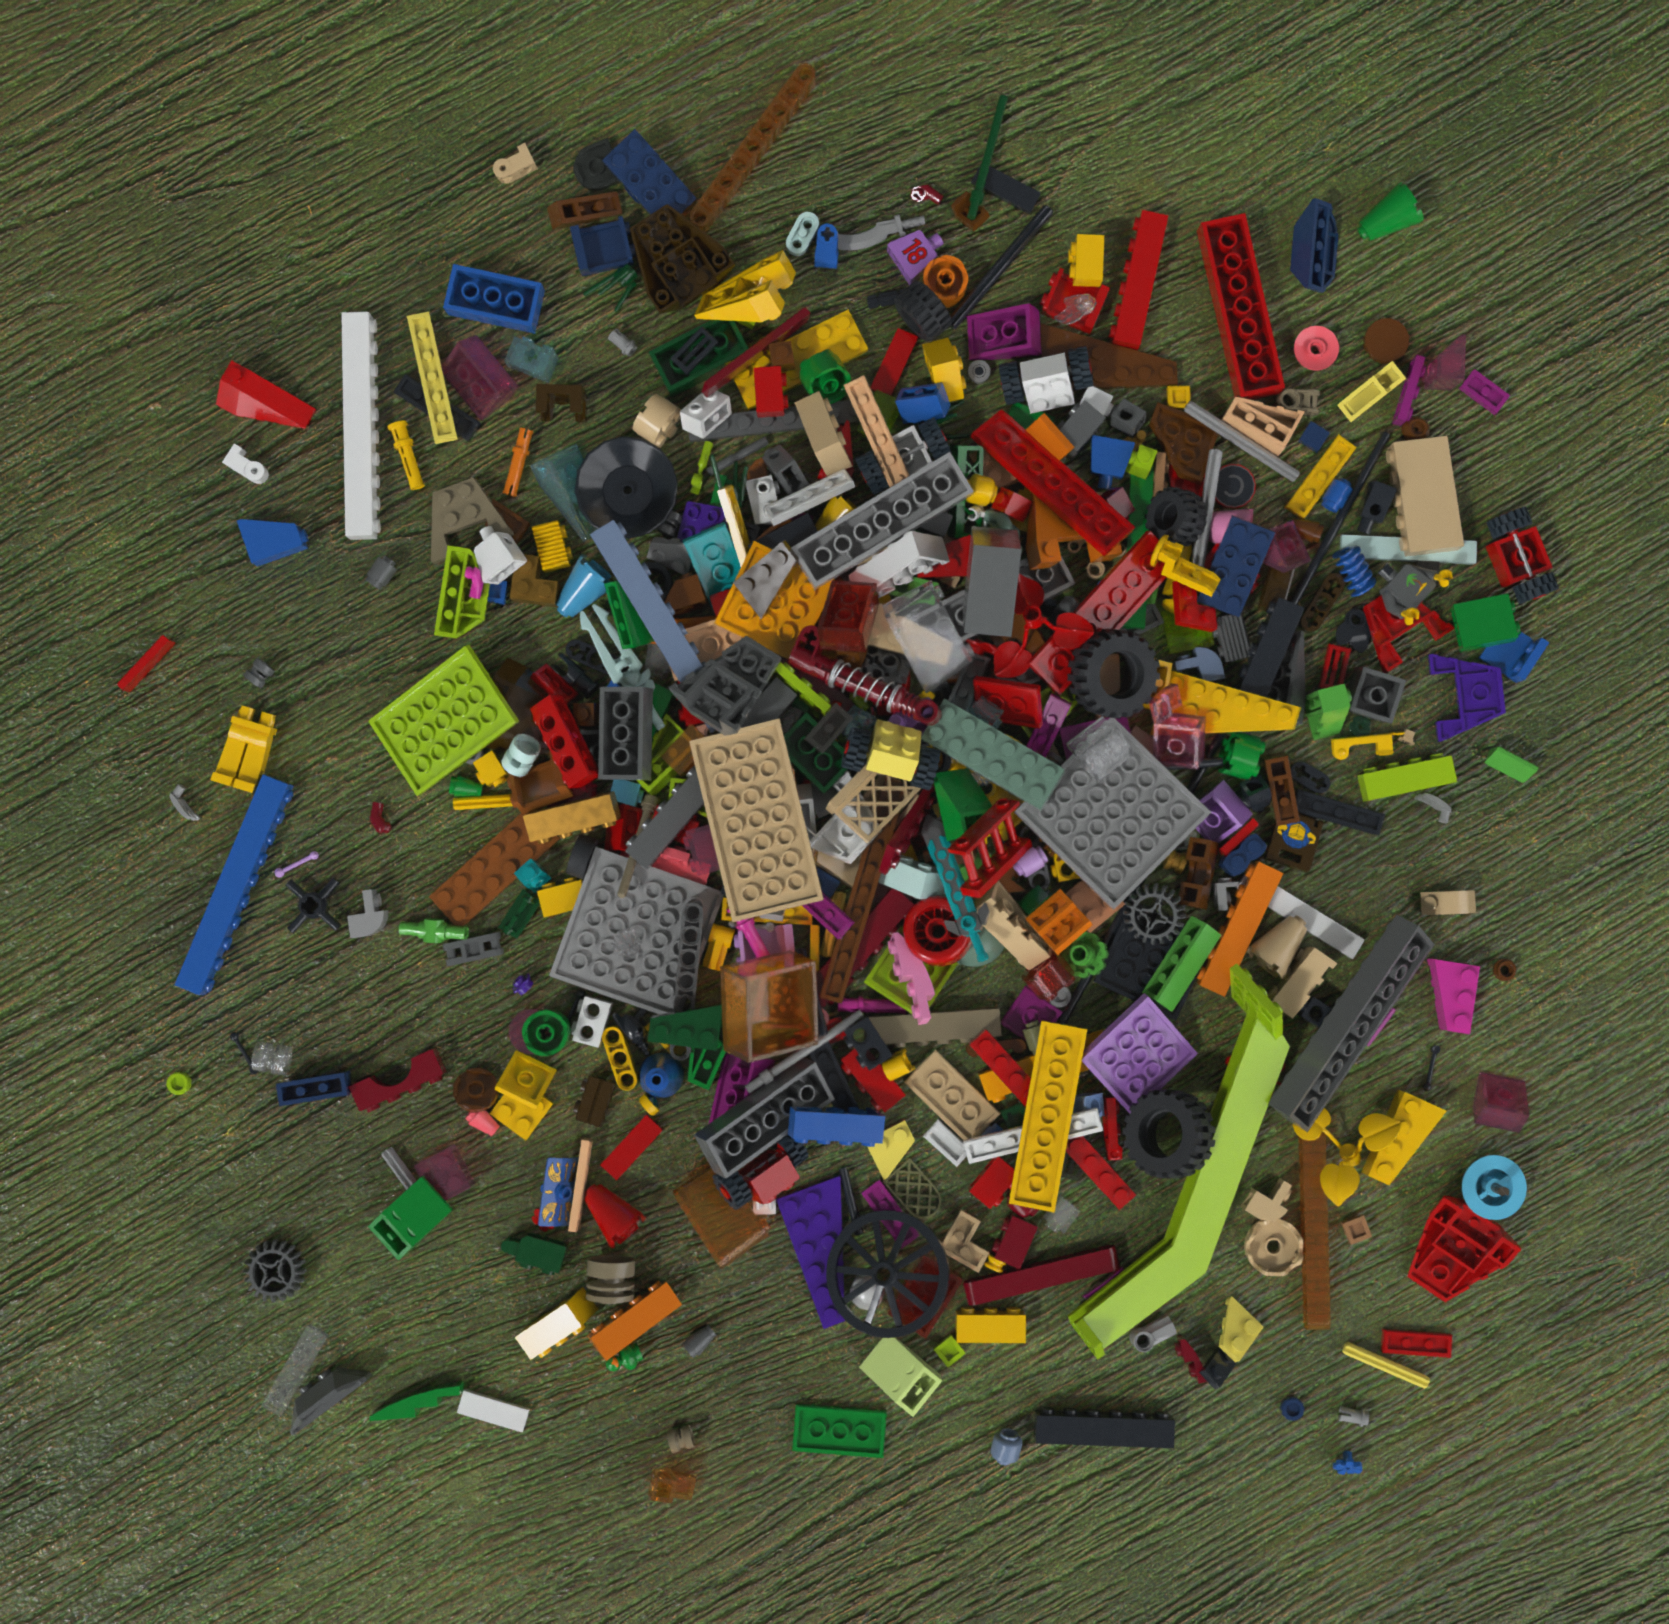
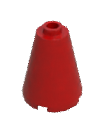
M593 1184L585 1191L586 1197L584 1200L611 1248H615V1242L620 1245L639 1228L636 1225L638 1221L644 1222L646 1216L641 1211L602 1184L598 1186Z

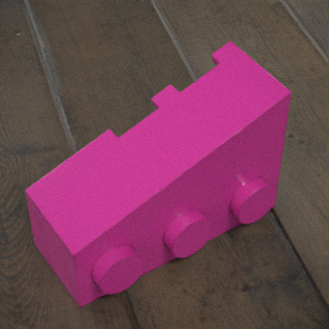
M1427 959L1432 977L1431 984L1434 988L1439 1029L1470 1034L1480 966Z

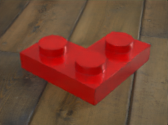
M1177 581L1172 582L1175 625L1208 632L1217 630L1216 608L1197 604V590Z

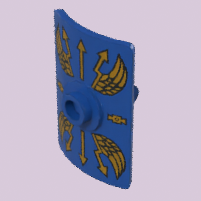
M579 1157L547 1158L544 1183L540 1188L542 1197L538 1219L539 1226L556 1227L569 1225Z

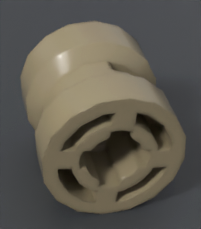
M690 1425L682 1426L680 1430H667V1439L672 1454L679 1452L682 1448H695L694 1436Z

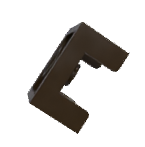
M536 384L535 411L541 413V421H553L554 404H570V411L575 413V421L587 422V394L582 385Z

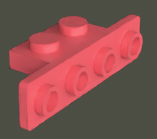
M674 846V848L667 847L651 865L652 867L706 885L712 868L710 864L691 859L687 849L679 846ZM621 851V856L629 858L627 852Z

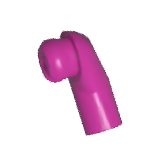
M468 566L464 576L467 579H472L469 597L480 599L483 588L480 570L477 567L472 568Z

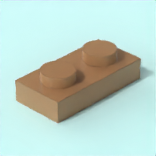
M1157 452L1154 460V497H1156V493L1159 490L1163 491V488L1168 486L1167 482H1164V474L1168 473L1169 460H1166V453Z

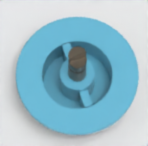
M1499 1155L1481 1157L1467 1168L1463 1176L1462 1194L1466 1204L1475 1214L1485 1219L1500 1220L1513 1215L1522 1206L1526 1197L1527 1185L1525 1176L1519 1166L1506 1157Z

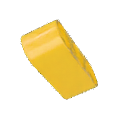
M610 1026L603 1032L602 1040L617 1085L622 1090L628 1091L638 1084L639 1075L623 1033L618 1026ZM610 1030L618 1032L619 1040L617 1042H611L608 1039ZM617 1052H623L626 1055L627 1059L624 1064L616 1062L615 1054ZM628 1073L633 1076L634 1082L632 1085H625L623 1083L622 1077L624 1074Z

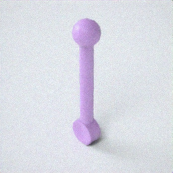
M312 851L309 856L283 869H275V876L278 878L283 877L285 872L311 859H317L319 856L318 852Z

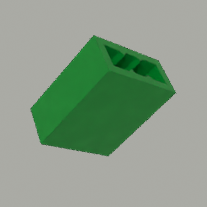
M1508 593L1453 604L1450 609L1460 653L1515 642L1518 634L1521 633L1519 622L1514 620L1515 604L1513 599L1510 600Z

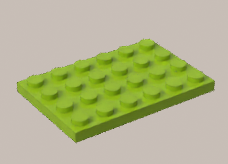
M466 645L368 722L416 796H420L517 724L519 720L471 646Z

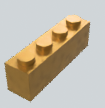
M614 791L532 811L523 815L530 842L538 841V844L549 842L551 837L559 835L560 839L573 835L572 832L581 830V833L595 830L594 826L601 824L603 828L616 825L615 821L621 818Z

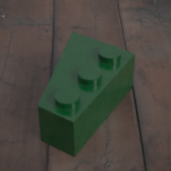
M723 1003L651 1016L648 1042L717 1051Z

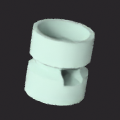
M517 734L502 758L503 768L514 776L522 777L527 775L541 751L539 742L528 734Z

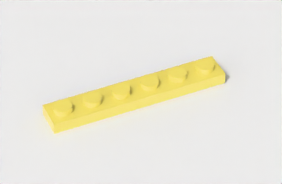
M429 312L408 315V324L435 444L458 440Z

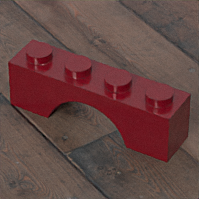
M436 1047L411 1058L410 1072L400 1084H386L374 1075L349 1086V1089L359 1112L366 1109L369 1113L380 1108L379 1103L387 1100L388 1103L400 1099V1093L408 1090L409 1094L422 1089V1083L429 1081L431 1085L442 1080V1074L447 1073V1070Z

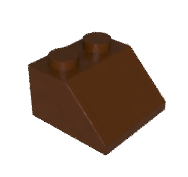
M692 573L679 576L680 580L674 582L664 601L665 604L669 602L676 614L673 615V618L708 607L698 575H692Z

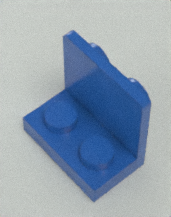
M1521 632L1518 634L1515 642L1484 648L1479 659L1489 666L1501 668V674L1518 683L1527 678L1550 642L1544 638L1533 640Z

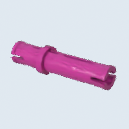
M863 996L843 998L842 1004L838 1003L837 1006L838 1012H856L860 1010L862 1014L863 1012L906 1014L905 1009L889 999L863 998Z

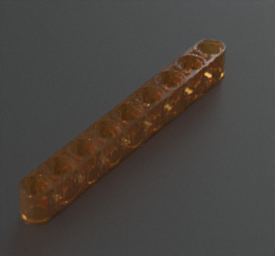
M803 63L796 68L692 209L690 221L704 232L711 228L814 88L816 76L812 65ZM806 74L811 78L809 80H802L800 77ZM791 92L798 94L795 98H789L787 95ZM777 110H782L785 112L782 116H777L774 114V112ZM763 128H770L772 130L768 134L761 132ZM752 145L758 146L759 148L755 152H751L748 150V148ZM738 163H743L746 166L745 168L738 170L735 168V165ZM724 181H731L733 183L728 188L721 185ZM713 198L719 200L717 205H710L708 202ZM699 216H703L706 218V221L703 223H697L695 222V219Z
M1322 1131L1321 1136L1316 1140L1307 1141L1298 1136L1301 1237L1303 1239L1302 1296L1305 1330H1330L1331 1326L1327 1196L1320 1183L1321 1171L1326 1166V1134Z

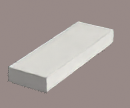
M464 1389L457 1413L523 1433L530 1408Z

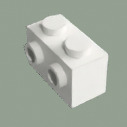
M715 391L707 398L701 393L680 411L683 430L702 439L732 415L730 397L719 391Z
M772 475L746 481L755 525L761 528L773 525L766 515L764 507L778 501L776 496L780 494L778 481H773Z

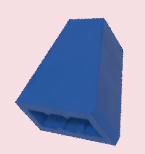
M246 519L237 520L250 561L257 567L308 549L306 544L309 541L308 535L304 528L301 529L296 524Z

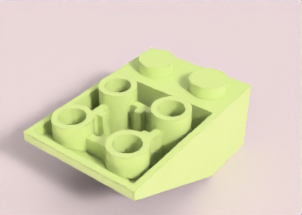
M882 1338L859 1366L895 1403L912 1417H914L942 1382L940 1373L897 1338Z

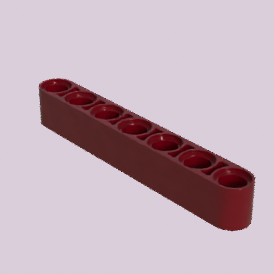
M1105 1245L1024 1265L1020 1269L1011 1268L1004 1270L1003 1273L995 1272L967 1279L962 1283L969 1306L1113 1272L1119 1270L1121 1266L1116 1246Z

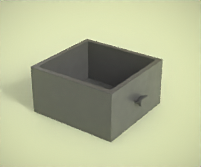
M971 527L962 610L964 633L1011 637L1021 558L1018 530Z

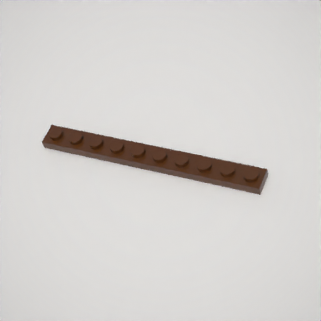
M885 777L883 786H887V777ZM891 779V786H903V782ZM881 791L878 802H888L887 791ZM891 791L892 802L903 801V791ZM877 806V817H887L889 815L888 806ZM899 812L863 850L845 913L855 923L841 939L836 940L820 998L842 1004L881 875L879 868L886 846L892 838Z

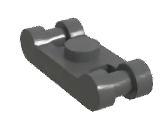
M500 932L442 944L443 950L447 953V967L503 955L504 949L501 948L499 941L501 939ZM490 941L492 950L486 951L484 942ZM456 948L461 949V957H456Z

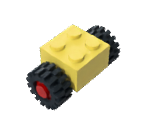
M877 719L872 734L870 731L855 727L851 728L845 744L841 766L860 772L867 757L866 770L911 781V786L930 790L934 777H936L940 750L920 746L922 731Z

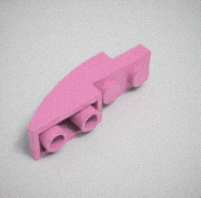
M895 932L890 941H888L889 953L894 955L895 960L893 963L894 975L898 976L900 983L909 981L907 983V993L913 999L914 1005L911 1007L913 1018H917L918 1025L927 1024L931 1019L928 1001L935 995L931 979L923 962L908 949L904 937L900 933Z

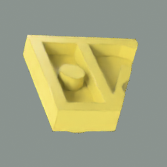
M905 1120L884 1129L883 1144L875 1143L874 1147H868L883 1180L888 1178L915 1142Z
M1231 1296L1225 1302L1227 1312L1226 1317L1222 1321L1223 1331L1220 1335L1219 1347L1234 1362H1238L1261 1332L1263 1326Z

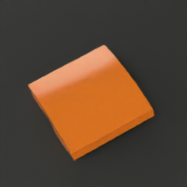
M1045 413L1026 429L1031 436L1058 460H1061L1074 448L1072 443Z
M1061 889L1025 918L1057 955L1093 925Z

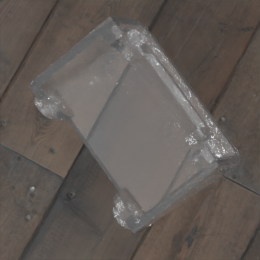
M932 580L882 605L886 620L926 693L934 690L973 662L972 656L975 655L970 643L965 645L941 600L945 596L939 584L934 586Z

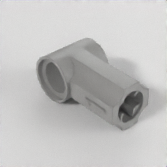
M1165 1315L1143 1327L1134 1328L1130 1333L1129 1339L1137 1350L1147 1352L1154 1345L1177 1334L1169 1316ZM1140 1335H1146L1145 1343L1137 1344V1338Z

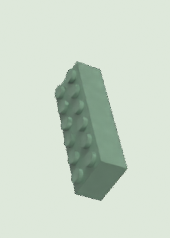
M944 699L939 706L942 714L940 721L933 726H927L921 736V740L1042 811L1064 775L1065 769Z

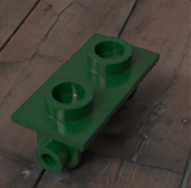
M522 889L498 928L502 929L505 934L518 939L539 907V899Z

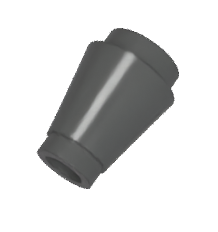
M707 1325L686 1337V1341L682 1345L694 1358L696 1355L700 1356L717 1335Z

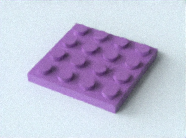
M1144 993L1084 1049L1082 1062L1130 1114L1129 1108L1133 1103H1139L1137 1099L1140 1096L1147 1095L1152 1090H1160L1198 1053Z

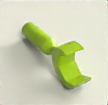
M705 441L698 462L699 470L698 473L693 475L690 493L697 495L700 493L704 478L702 472L707 467L713 447L712 442Z

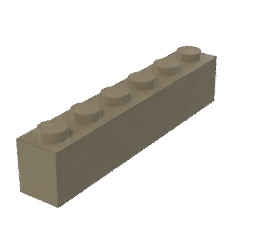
M998 1007L930 1012L931 1019L927 1024L918 1025L917 1018L914 1019L911 1013L868 1016L885 1044H892L893 1048L906 1047L905 1043L915 1042V1046L928 1045V1041H937V1044H951L952 1039H960V1043H969L985 1028L995 1039L996 1036H1001L1000 1009ZM863 1029L865 1039L867 1036V1032Z

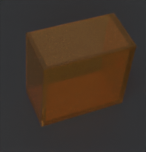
M789 950L720 966L724 1051L750 1063L818 1045L815 960Z

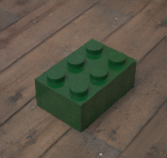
M807 712L784 733L791 765L821 794H824L848 770L841 766L845 749Z

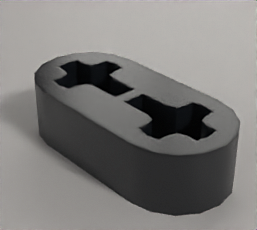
M1303 761L1293 763L1290 766L1292 780L1316 794L1324 793L1329 789L1331 785L1330 779L1323 772ZM1302 766V772L1307 774L1308 777H1305L1303 775L1297 777V772L1295 771V768H1300ZM1311 778H1314L1315 780L1322 778V784H1324V787H1319L1317 789L1316 783L1313 782Z

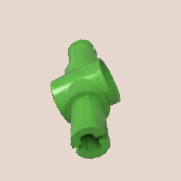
M425 918L424 921L421 920L419 923L400 922L399 934L418 936L423 939V942L443 943L444 940L448 939L466 940L469 935L468 926L449 925V923L445 922V919Z

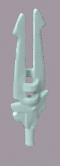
M596 604L592 605L621 653L618 659L612 658L586 614L581 611V629L589 631L613 683H621L623 685L621 687L652 688L654 691V681L649 680L651 677L650 670L647 669L640 674L643 665L632 649L622 650L618 632L607 619L609 612ZM629 666L626 672H621L624 667ZM653 705L652 722L656 729L660 730L665 724Z

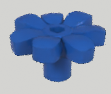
M1344 1451L1343 1460H1336V1463H1333V1469L1337 1470V1473L1344 1475L1346 1471L1347 1474H1359L1363 1471L1362 1463L1355 1462L1350 1451Z

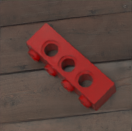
M548 695L531 707L530 711L533 715V720L539 727L543 735V741L549 747L553 755L552 759L558 766L562 774V780L568 788H582L597 778L599 773L598 766L563 696Z

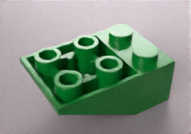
M969 768L936 773L934 786L947 841L956 840L992 807V804Z
M421 1176L388 1206L368 1228L399 1261L412 1251L453 1209L425 1177Z

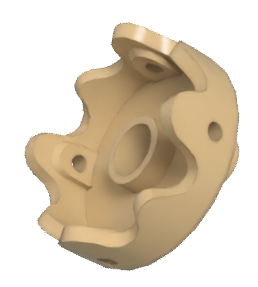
M1280 1218L1273 1221L1259 1220L1251 1226L1246 1234L1244 1242L1245 1255L1251 1265L1263 1275L1285 1276L1294 1267L1301 1265L1303 1261V1239L1296 1228L1286 1220ZM1271 1240L1278 1241L1279 1247L1275 1252H1269L1267 1249V1244Z

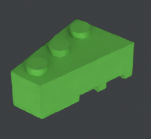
M1345 684L1317 690L1306 695L1305 710L1313 741L1340 734L1350 709V702L1352 701L1350 690L1345 687Z

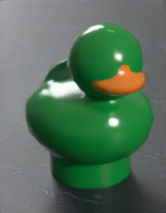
M635 1342L627 1345L618 1352V1356L614 1355L605 1364L606 1368L613 1372L619 1370L621 1365L627 1370H634L638 1362L643 1360V1357Z

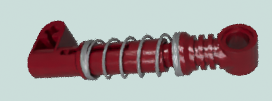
M812 625L806 626L801 630L788 660V664L792 668L825 681V684L831 688L837 686L842 689V693L846 690L853 693V697L858 695L865 698V702L870 700L876 703V707L882 706L886 702V709L889 713H902L909 718L913 717L914 720L927 726H933L940 721L941 710L933 701L924 698L920 699V696H915L913 693L910 694L900 684L895 685L894 682H885L883 677L877 679L873 677L872 672L865 674L860 667L856 669L851 668L850 663H844V660H832L821 655L826 644L824 633ZM816 636L817 639L816 641H809V637ZM803 645H812L815 648L814 652L803 648ZM929 707L933 708L934 713L932 717L924 718L923 711Z

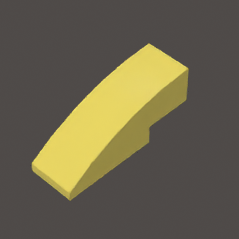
M1391 361L1337 404V406L1349 421L1352 422L1405 381L1406 377L1394 362Z

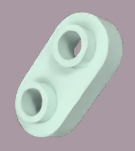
M804 212L797 218L786 239V248L790 254L801 256L808 250L819 229V220L814 213ZM810 223L812 227L807 229L804 227V224ZM799 242L801 247L795 248L793 244Z

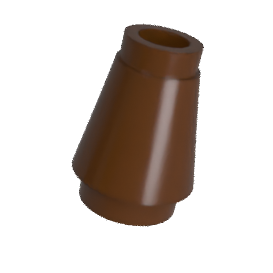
M1293 518L1289 531L1311 543L1313 541L1319 543L1324 525L1317 521Z

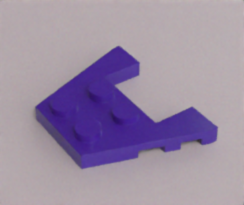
M1435 654L1428 655L1430 675L1454 673L1459 719L1435 722L1437 742L1444 741L1506 713L1501 668Z

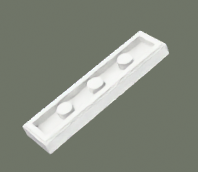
M842 469L764 507L765 513L773 526L854 488V481L847 471Z

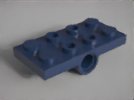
M636 129L602 160L625 186V190L639 205L641 204L650 215L666 204L681 214L697 199Z
M1232 515L1209 568L1221 580L1212 597L1199 592L1197 602L1240 617L1273 540L1275 531Z

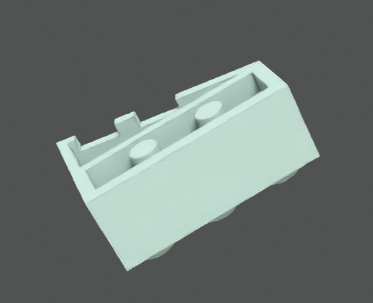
M900 855L901 860L896 869L891 868L886 875L881 873L878 881L881 884L918 899L946 895L936 867L913 860V858Z

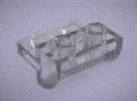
M1103 716L1066 743L1067 748L1079 759L1083 768L1096 782L1133 755V751L1123 734L1117 727L1114 728Z

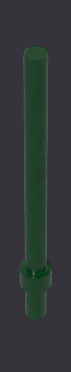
M1006 95L999 96L974 190L971 191L969 198L971 203L967 218L971 220L976 219L979 205L983 202V190L1008 100Z

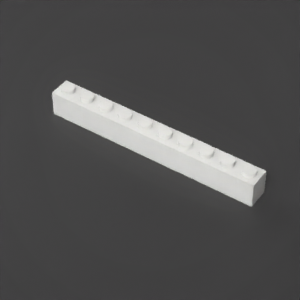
M342 312L345 536L350 540L377 539V533L381 531L380 520L377 519V510H380V498L377 497L380 478L379 475H376V466H379L380 463L379 453L376 452V444L379 443V432L375 428V422L379 420L378 408H375V399H378V387L375 386V377H378V367L374 363V355L378 353L377 342L374 341V333H377V322L369 312Z

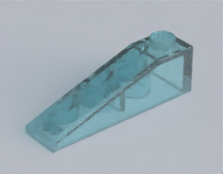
M577 444L530 465L542 490L580 538L586 541L591 538L590 534L597 529L592 527L581 513L574 490L577 470L584 459Z

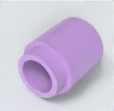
M1039 846L1036 848L1032 847L1013 865V868L1019 876L1023 875L1026 878L1043 868L1048 859Z

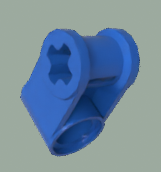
M823 224L817 232L814 267L837 269L838 231L832 224ZM827 229H830L831 233L834 234L833 237L829 238V241H826V238L822 236V233H826Z

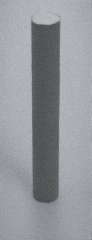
M762 437L717 462L718 471L734 464V461L738 462L769 445L766 437ZM712 465L706 468L710 476L714 475Z

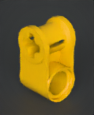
M906 1048L893 1053V1056L882 1062L883 1071L890 1081L916 1069L914 1065H911L906 1055Z

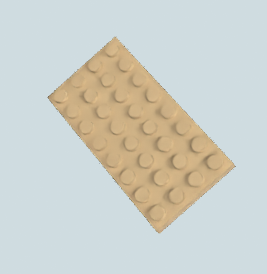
M780 719L740 728L737 734L724 736L719 733L689 741L732 922L824 900Z

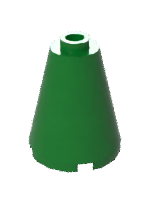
M1402 182L1398 183L1358 222L1360 227L1357 228V231L1363 240L1367 238L1368 241H1372L1424 221L1422 210L1416 211V203H1418L1416 198L1405 184H1402Z

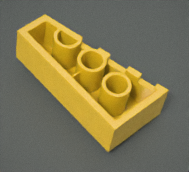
M1397 1089L1386 1116L1400 1121V1132L1387 1148L1381 1151H1370L1361 1173L1390 1185L1447 1111Z

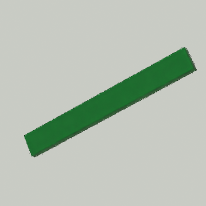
M1154 462L1146 479L1130 474L1129 499L1135 511L1128 515V521L1135 528L1126 538V553L1146 531H1149L1145 527V523H1147L1145 514L1148 512L1146 508L1147 505L1151 504L1150 500L1153 496ZM1147 600L1121 628L1145 629Z

